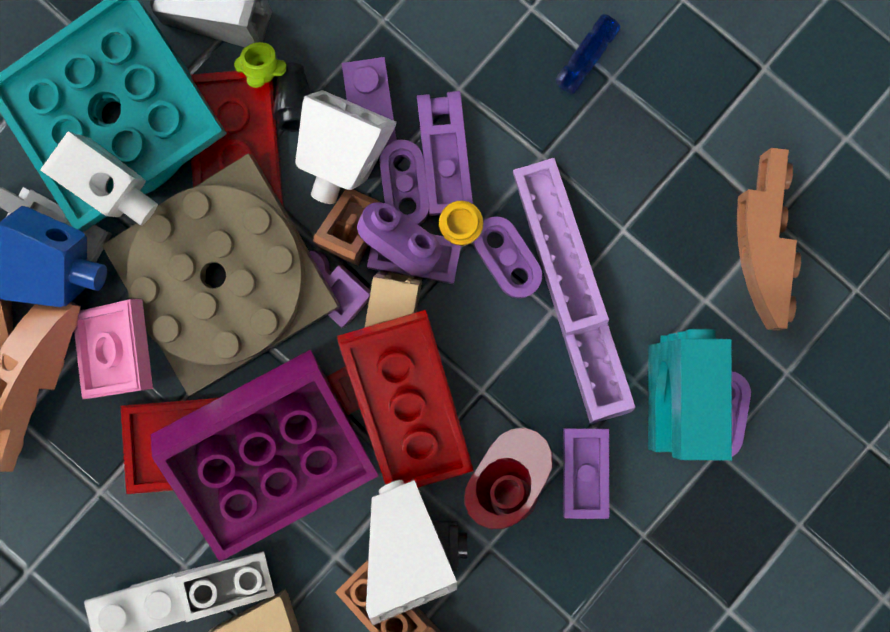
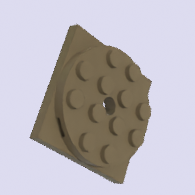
M249 153L194 188L179 192L157 206L153 215L143 226L136 223L102 246L127 288L129 298L142 299L146 332L162 349L188 396L196 395L341 307L256 159ZM217 262L224 267L226 279L220 287L213 288L205 282L206 270L210 266L209 264Z

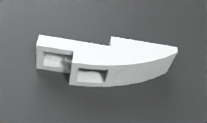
M259 552L131 585L130 588L85 600L84 604L91 632H147L184 620L189 622L273 597L275 594L264 552Z

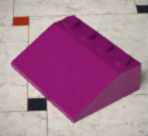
M311 349L151 434L153 460L220 562L378 477L375 467Z

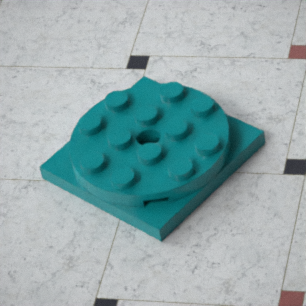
M103 0L0 72V113L72 227L82 232H85L107 216L40 170L68 131L91 138L144 178L146 182L140 190L144 194L160 187L178 171L182 164L227 134L195 85L188 68L173 51L141 0ZM110 102L120 103L121 113L117 121L105 124L102 119L103 108ZM112 178L109 180L107 184V190L109 194L112 192L114 188V182Z

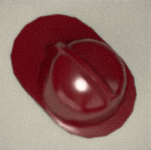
M517 428L503 433L494 441L465 488L464 503L467 512L478 525L488 529H505L526 519L534 511L538 497L545 487L553 468V454L547 440L536 431L527 428Z

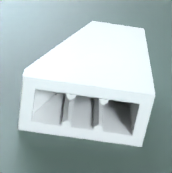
M403 480L391 482L379 489V495L372 497L366 612L372 625L457 590L456 578L414 480L404 484Z

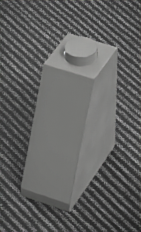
M150 0V6L153 7L152 12L162 24L241 47L263 42L272 14L267 0Z

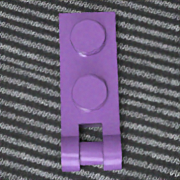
M460 91L447 92V97L430 98V94L417 95L430 216L441 215L443 209L452 202L467 201L473 204ZM449 114L450 124L433 126V115Z

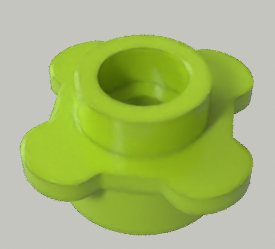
M263 42L252 43L246 46L234 63L236 71L244 73L247 77V84L253 88L262 87L265 83L271 81L274 76H282L287 69L286 63L283 60L277 59L274 48Z

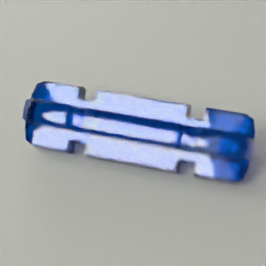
M606 14L600 16L594 24L592 32L587 34L569 59V66L565 65L557 76L556 84L561 89L570 94L576 92L584 80L583 75L587 76L607 49V43H611L619 32L620 24L615 19Z

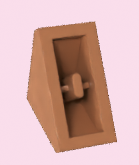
M345 189L316 232L313 242L320 249L359 266L368 244L360 237L357 223L364 209L369 204L380 201L354 189Z

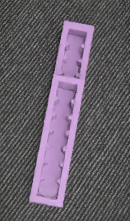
M555 158L513 170V176L590 425L630 413L636 407L608 326L609 318Z

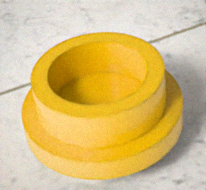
M455 201L443 209L439 218V228L444 238L450 243L460 246L468 245L480 236L483 230V217L480 210L474 204L467 201Z

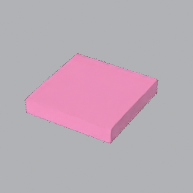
M129 299L80 310L74 334L82 399L153 389L142 299Z

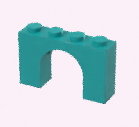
M688 329L682 332L660 336V343L648 345V450L672 452V457L679 460L731 461V339H716V330Z

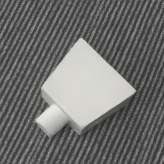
M324 90L304 96L295 163L299 169L316 176L311 196L317 201L334 204L336 203L340 187L352 190L365 183L394 131L397 122Z
M68 131L40 169L105 216L120 217L124 213L143 226L158 206V203L140 191L146 182L144 178L91 138ZM112 178L114 182V188L112 192L109 194L107 190V184L109 180Z

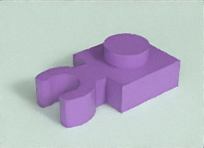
M310 251L309 253L341 305L340 308L331 312L328 316L341 328L347 327L369 302L371 291L343 265H338L332 272L329 270V261L323 253Z

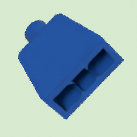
M25 206L19 207L0 221V299L64 307L85 288L99 291L103 287L107 277V267L103 264L87 260V237L84 232Z

